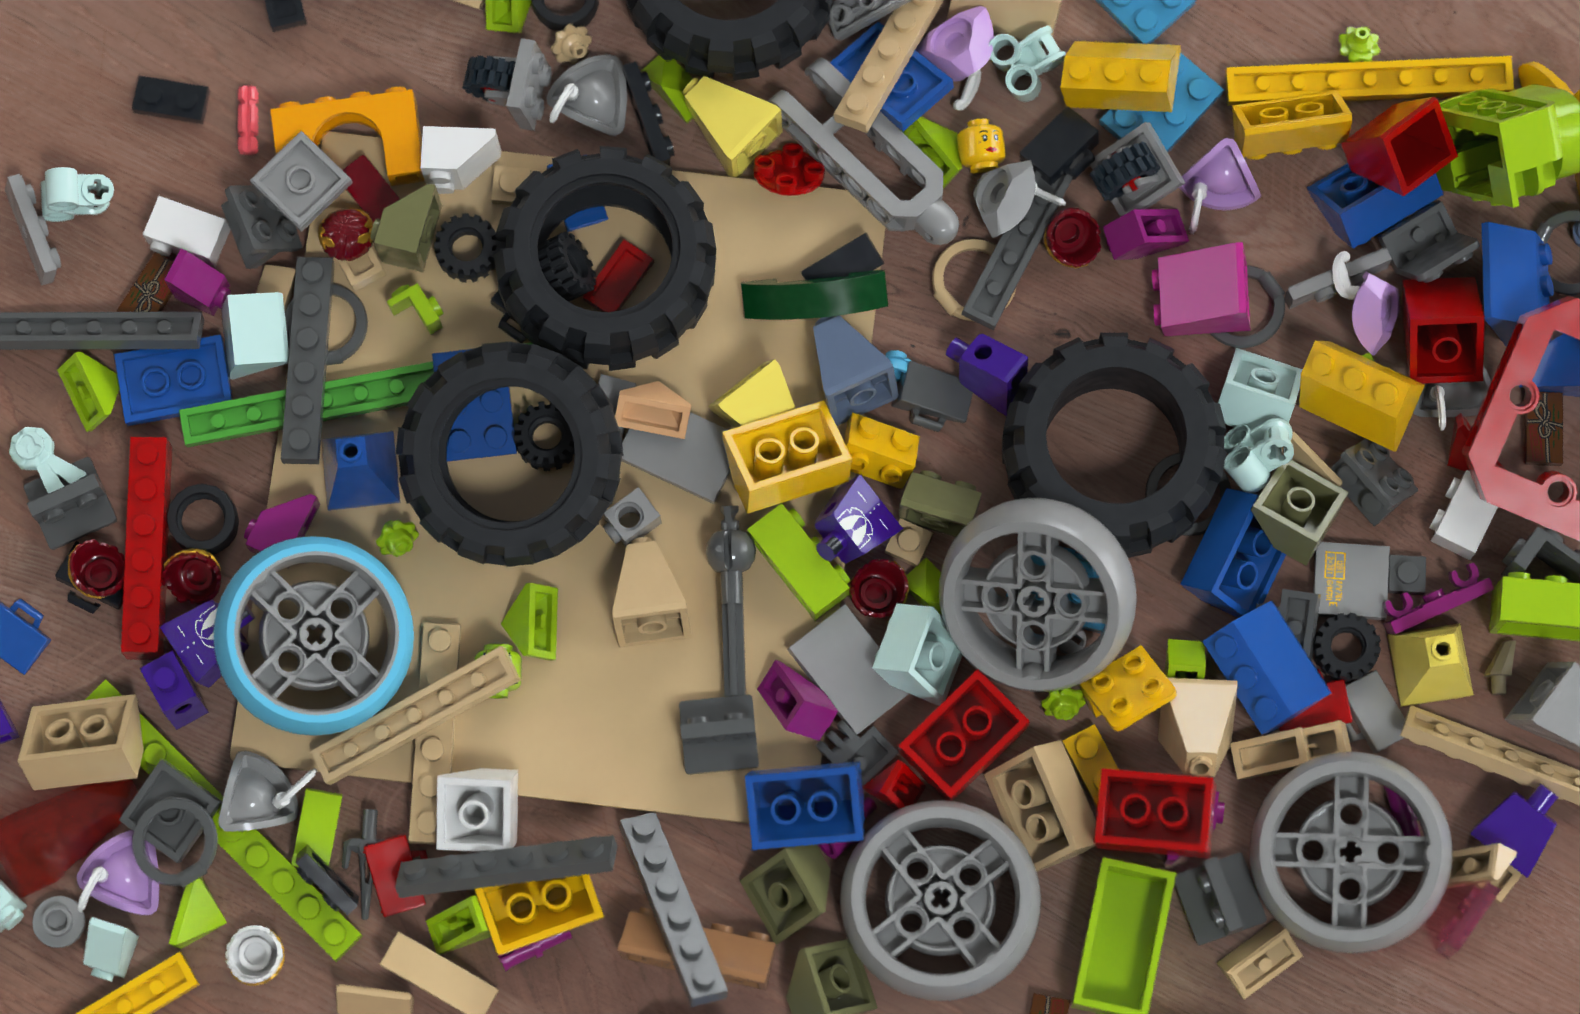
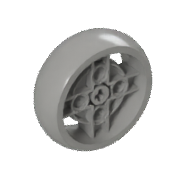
M1044 498L1016 499L996 505L978 515L959 532L952 542L943 562L939 581V602L942 617L957 649L970 664L980 670L985 676L998 683L1019 690L1032 692L1057 691L1071 688L1093 678L1104 670L1123 649L1135 619L1137 592L1134 573L1127 555L1118 540L1109 529L1089 513L1057 500ZM1018 533V545L1000 554L989 569L970 567L975 554L987 542L1002 535ZM1058 540L1070 545L1084 556L1092 565L1099 578H1090L1082 563L1068 550L1058 546ZM1030 555L1040 556L1045 561V565L1035 564ZM994 587L1005 589L1009 597L999 596L995 592ZM1032 591L1038 592V593H1039L1038 598H1043V599H1042V600H1037V599H1035V598H1036V594H1031ZM1066 594H1076L1082 603L1076 604L1071 602ZM978 612L986 613L993 627L1004 638L1016 644L1017 649L1006 644L990 631L980 618ZM1086 622L1106 624L1100 636L1088 647L1072 654L1057 656V646L1074 637ZM1030 625L1041 627L1044 635L1034 633Z
M1337 752L1322 755L1300 764L1282 777L1270 790L1257 812L1253 823L1249 848L1251 871L1256 889L1268 911L1277 922L1298 939L1312 946L1347 954L1373 952L1390 947L1418 930L1431 917L1445 894L1450 879L1453 859L1452 838L1446 816L1436 797L1425 783L1402 765L1387 758L1363 752ZM1335 779V799L1329 800L1314 809L1304 820L1298 833H1278L1286 813L1299 797L1313 787ZM1369 780L1391 789L1411 807L1422 827L1424 837L1404 836L1399 823L1393 815L1381 805L1369 800ZM1356 805L1361 809L1363 815L1359 823L1347 825L1342 821L1340 815L1345 806ZM1318 841L1322 844L1324 854L1320 860L1311 862L1304 858L1302 850L1307 842ZM1347 842L1356 843V848H1361L1362 850L1361 856H1355L1353 863L1346 862V856H1340V849L1347 848ZM1384 843L1394 844L1399 849V858L1392 864L1383 863L1377 855L1379 847ZM1278 868H1297L1301 879L1308 889L1321 900L1333 905L1332 924L1320 921L1296 904L1285 889ZM1404 871L1424 872L1416 892L1404 907L1389 918L1367 926V906L1385 898L1399 883ZM1353 879L1360 884L1361 893L1358 898L1349 901L1341 897L1339 887L1343 881Z
M942 800L925 801L890 813L867 831L864 835V840L858 842L843 874L840 891V909L848 941L860 961L875 977L892 989L915 998L932 1001H950L968 998L992 988L1005 979L1018 966L1028 952L1038 928L1041 913V891L1037 871L1027 849L1016 834L1001 820L982 809L965 803ZM927 828H952L974 835L984 841V843L972 853L948 845H932L922 848L911 833ZM882 855L894 870L888 880L885 892V908L888 919L872 930L867 914L866 893L871 872ZM914 862H920L927 867L928 874L921 880H914L909 877L907 867ZM966 868L975 869L980 875L979 883L975 886L964 885L959 879L961 871ZM1006 871H1009L1015 893V910L1010 929L1001 945H999L988 931L996 909V892L993 882ZM938 891L942 895L946 892L949 895L947 899L948 907L943 909L939 905L935 908L932 905L934 901L933 893ZM907 914L917 915L922 921V927L916 932H907L901 926V919ZM960 920L969 921L974 927V934L968 939L957 937L953 931V926L956 922ZM910 947L919 952L934 956H947L959 953L970 966V969L952 974H931L912 969L896 960V958Z

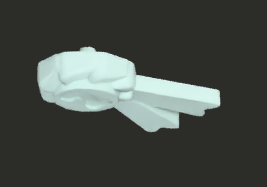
M24 427L11 438L9 454L12 460L22 470H38L48 494L64 487L59 477L71 484L88 476L85 471L54 455V441L42 428Z

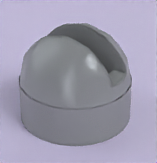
M1081 629L1075 635V637L1082 640L1079 645L1069 639L1058 645V648L1064 654H1072L1084 649L1087 641L1084 630Z

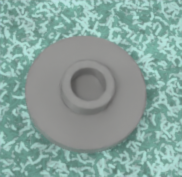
M54 896L44 900L37 907L33 916V930L37 938L45 945L53 948H64L75 943L82 935L85 927V915L83 911H77L78 903L65 896Z

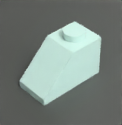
M91 917L83 964L93 969L91 975L110 982H112L114 976L125 979L139 936L125 927Z

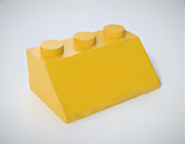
M1075 41L1065 55L1060 86L1066 107L1172 112L1181 52L1180 45Z
M1338 91L1232 105L1235 142L1243 157L1251 160L1262 159L1267 154L1277 152L1287 155L1298 154L1302 152V149L1313 147L1322 150L1333 149L1349 138L1352 125V113Z
M1315 340L1301 372L1299 407L1396 452L1425 385L1331 341Z
M824 400L722 432L733 484L747 514L849 482L852 457Z
M590 874L475 888L498 956L604 918Z

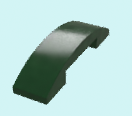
M885 270L851 272L847 277L778 282L777 279L741 282L744 316L746 319L793 320L822 318L888 307Z

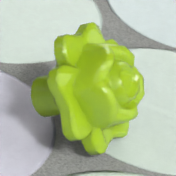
M1348 27L1346 34H1340L1338 37L1341 44L1339 52L1341 55L1348 56L1350 62H1371L1373 56L1380 53V48L1377 44L1379 36L1377 34H1370L1368 27Z
M390 520L384 524L381 536L376 540V544L380 547L379 550L382 555L392 554L395 557H399L412 550L413 543L418 538L419 533L415 530L413 522L404 523L400 520Z
M1071 688L1050 691L1048 697L1041 702L1046 716H1054L1057 720L1066 721L1076 716L1079 709L1086 704L1082 690Z

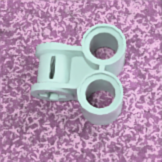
M1044 26L1034 31L1019 43L1009 34L997 35L989 43V48L991 44L993 46L990 59L999 70L1007 72L1005 80L1007 88L1019 101L1028 102L1035 99L1041 90V81L1038 76L1064 62L1066 52L1060 51L1051 35L1053 30L1050 26ZM1042 44H1044L1047 50L1049 51L1048 55L1044 52L1041 46ZM1002 46H1013L1015 48L1014 54L1010 59L1006 61L997 59V53ZM1020 76H1031L1032 84L1028 89L1024 91L1015 89V82Z
M68 167L48 169L45 171V180L40 183L42 216L46 221L60 222L71 220L75 215L101 214L106 211L113 197V183L109 178L101 174H77V170ZM96 190L97 195L101 196V199H95L94 193H90V191Z
M1273 418L1253 430L1245 424L1238 425L1224 436V449L1228 453L1225 458L1224 469L1243 492L1252 494L1258 492L1268 483L1271 471L1292 460L1294 446L1291 442V425L1286 420Z

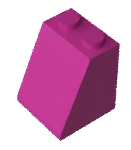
M1243 242L1158 258V269L1152 270L1153 291H1160V304H1154L1155 326H1161L1164 336L1251 331L1247 259Z

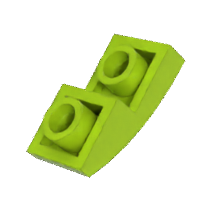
M306 788L291 866L299 867L296 864L297 854L307 845L329 866L343 794Z

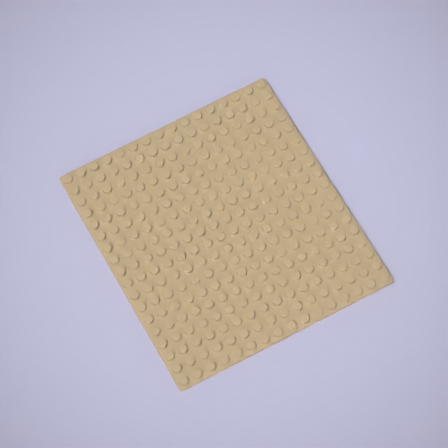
M328 132L322 139L321 150L342 170L364 154L400 199L426 185L425 181L391 186L387 176L384 145L381 137ZM501 151V157L464 190H454V193L439 194L442 209L424 272L382 263L377 250H375V244L372 242L371 247L384 268L386 275L355 292L340 264L334 257L333 284L343 286L358 296L367 313L368 329L365 340L355 354L346 359L342 364L327 365L326 382L432 362V353L474 349L482 346V344L507 341L519 343L498 328L504 313L491 305V298L499 290L496 270L494 269L493 271L491 269L489 276L486 278L481 276L477 282L467 280L465 283L460 282L458 278L452 279L442 270L436 258L434 249L435 236L437 231H441V225L445 221L449 223L451 217L456 215L457 218H460L462 214L469 213L470 217H474V215L481 216V219L483 221L487 220L496 232L503 209L511 205L492 204L491 196L495 166L529 168L531 172L539 171L543 173L547 170V165L553 164L552 159L555 157ZM672 170V175L680 182L688 181L704 202L703 210L707 220L713 224L717 250L714 286L710 290L708 306L695 328L687 329L679 338V345L658 359L650 355L637 360L636 367L609 371V365L589 364L587 370H583L597 384L601 374L636 383V386L659 381L692 404L691 413L728 430L734 427L713 413L708 406L766 361L775 359L780 365L796 409L823 400L826 403L813 331L815 323L820 318L793 320L746 319L744 316L741 282L777 279L778 282L805 280L801 274L802 270L866 232L882 258L886 228L847 190L818 187L810 193L799 196H784L766 190L753 179ZM346 190L310 223L305 257L331 258L322 249L318 236L320 223L330 213L342 209L361 210ZM604 206L608 216L607 221L568 232V234L572 233L575 236V240L579 239L582 243L581 248H586L588 252L586 256L588 260L593 262L591 269L595 270L596 277L624 239L654 259L651 268L620 309L624 310L644 301L657 290L670 268L671 255L661 233L644 217L627 209ZM564 221L555 228L548 239L564 231L567 232ZM464 235L454 242L452 247L453 255L461 261L474 260L481 254L482 242L476 236ZM418 283L425 296L429 298L433 295L444 313L439 317L443 328L430 335L413 305L394 316L389 309L387 301L392 298L391 294L404 285H410L411 287ZM333 295L328 351L338 350L345 346L352 338L356 328V315L353 308L342 298ZM583 295L570 301L571 304L580 308L601 312L584 301ZM876 309L840 315L872 344ZM509 318L507 323L521 332L519 324ZM526 339L523 343L525 344L531 342L528 339ZM510 387L514 427L515 423L518 424L519 415L521 413L525 414L527 407L530 405L534 408L539 406L538 402L542 401L545 402V405H550L548 399L532 390L522 387ZM402 406L322 422L321 439L394 431L396 448L398 428L402 427L409 407ZM847 422L837 426L843 441L845 440ZM550 423L540 425L533 434V441L542 449L554 448L561 440L560 429ZM624 428L623 435H622V442H623V440H624V438H625V436H626V434H627L629 428ZM283 429L278 431L267 509L308 494L316 496L320 506L305 537L317 536L339 539L365 550L378 559L392 573L401 586L409 604L414 629L411 662L398 691L377 714L419 691L423 623L461 625L459 669L473 662L475 655L479 651L484 650V645L486 644L512 645L513 651L521 655V685L517 690L508 692V698H488L455 716L452 773L480 768L518 770V796L750 824L745 784L746 774L755 770L821 765L822 753L815 746L819 741L785 730L757 688L775 660L781 661L812 683L787 649L840 608V602L814 621L756 548L753 564L750 569L743 572L746 695H751L753 698L759 766L753 769L688 775L685 772L679 703L688 700L725 697L721 573L714 571L707 561V542L712 534L721 531V521L724 520V515L721 513L720 506H739L735 519L739 520V530L747 532L749 527L779 505L777 504L747 514L733 484L731 471L715 504H712L621 461L619 476L621 480L613 502L607 510L639 487L660 514L662 524L644 537L657 541L684 596L691 638L619 647L612 610L626 547L621 541L615 544L605 532L603 526L607 522L604 515L600 519L599 524L580 543H577L556 557L535 564L511 567L487 563L481 564L459 556L458 552L442 542L438 543L419 524L421 520L411 504L406 503L400 482L401 503L328 511L322 442L319 464H283L281 461ZM518 451L517 454L450 461L447 462L457 491L474 509L498 520L524 521L543 513L560 498L571 479L575 454L572 456V461L569 464L565 462L562 464L561 469L556 470V467L550 468V471H544L541 467H538V470L532 468L529 462L526 464L522 460ZM396 455L398 477H401L399 456ZM850 471L849 480L855 478L856 473ZM840 485L782 503L787 510L794 508L806 524L802 529L810 539L814 536L820 541L823 539L816 530L814 522ZM626 513L621 517L620 524L626 528H632L638 524L640 517L635 513ZM390 520H400L404 523L413 522L415 530L419 533L418 538L413 543L412 550L399 557H395L392 554L382 555L379 550L380 547L376 544V540L381 536L384 524ZM838 556L834 560L829 561L833 567L839 564L843 570L845 569V563ZM300 563L290 566L289 569L284 568L277 572L290 586L304 581H323L340 587L351 575L350 572L342 568L324 563ZM526 583L558 588L556 660L550 661L523 656L501 625V622ZM375 598L363 610L368 621L370 635L365 660L379 672L386 655L388 636L382 608ZM284 600L278 605V612L284 619H294L297 616V606L292 601ZM343 600L332 602L330 609L333 616L338 619H346L350 613L348 604ZM254 602L252 603L251 611L255 619L249 623L247 637L249 647L245 651L244 656L245 663L251 674L265 662L259 645V626L264 612ZM310 626L307 627L306 630L309 636L306 640L310 644H313L315 641L319 645L322 644L323 641L320 639L322 630L318 627L314 630ZM290 652L280 654L278 663L281 669L287 672L295 671L298 666L296 656ZM335 652L331 657L332 666L337 671H347L350 667V658L344 652ZM289 685L276 699L294 707L315 710L335 707L348 702L352 698L339 686L320 691H308ZM238 701L230 758L234 761L238 752L248 751L263 756L278 768L309 771L315 768L320 773L311 751L348 730L316 736L286 732L264 723L251 714ZM416 738L348 776L413 784Z

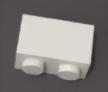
M159 196L143 236L150 245V249L160 255L167 257L171 253L178 255L180 249H183L215 268L230 232V227L223 218Z
M1466 470L1461 480L1456 477L1452 480L1445 497L1451 500L1445 511L1438 509L1429 528L1435 531L1431 542L1471 560L1498 507L1480 499L1470 471Z

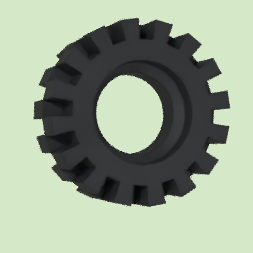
M564 231L538 245V259L541 270L550 286L562 298L570 302L595 288L596 280L594 277H596V272L591 269L593 262L588 260L586 256L588 252L586 248H581L582 243L580 240H575V236L572 233L568 234V232Z
M544 401L538 402L539 406L533 408L532 405L527 407V412L525 414L521 413L518 417V424L515 423L514 440L516 448L522 460L526 464L529 462L532 468L538 470V467H541L544 471H550V468L556 467V470L562 468V464L565 462L569 464L572 461V456L575 454L572 433L564 416L553 403L550 402V405H545ZM550 423L560 429L561 440L554 448L542 449L533 441L535 430L542 424Z

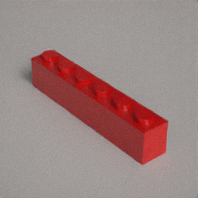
M130 437L121 653L127 660H156L164 655L165 635L160 627L165 624L167 586L162 584V573L164 564L168 560L169 528L167 514L170 505L172 446L167 437Z

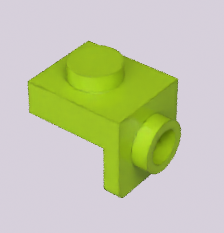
M418 283L411 287L410 285H404L391 294L392 298L387 301L389 309L394 316L413 305L430 335L443 328L439 317L444 313L433 295L427 298Z

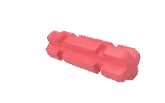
M240 86L238 89V101L240 104L238 105V133L241 137L238 138V151L241 155H255L258 152V140L255 137L258 136V108L255 105L258 103V90L255 86Z

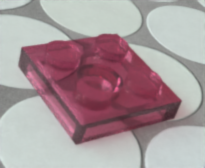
M1489 881L1481 888L1475 885L1472 890H1469L1457 907L1462 911L1458 918L1453 916L1451 920H1448L1436 938L1441 943L1436 951L1447 959L1456 954L1501 890Z

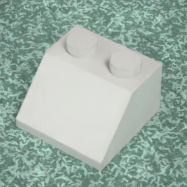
M423 126L420 168L426 185H436L439 194L454 193V190H464L501 157V147L496 129Z
M480 768L438 775V850L481 852L485 850L514 848L517 843L518 770Z

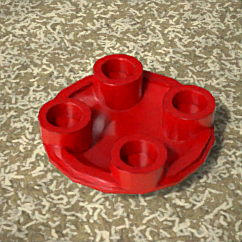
M795 143L786 144L782 150L760 155L754 160V178L759 185L772 193L784 196H799L810 193L821 185L825 177V166L817 162L809 154L804 153L803 147Z

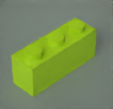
M781 503L749 527L747 532L754 540L755 547L814 621H816L850 595V588L847 584L851 580L839 564L833 567L829 561L823 559L818 554L816 547L820 540L816 536L810 539L802 529L806 524L794 508L787 510Z

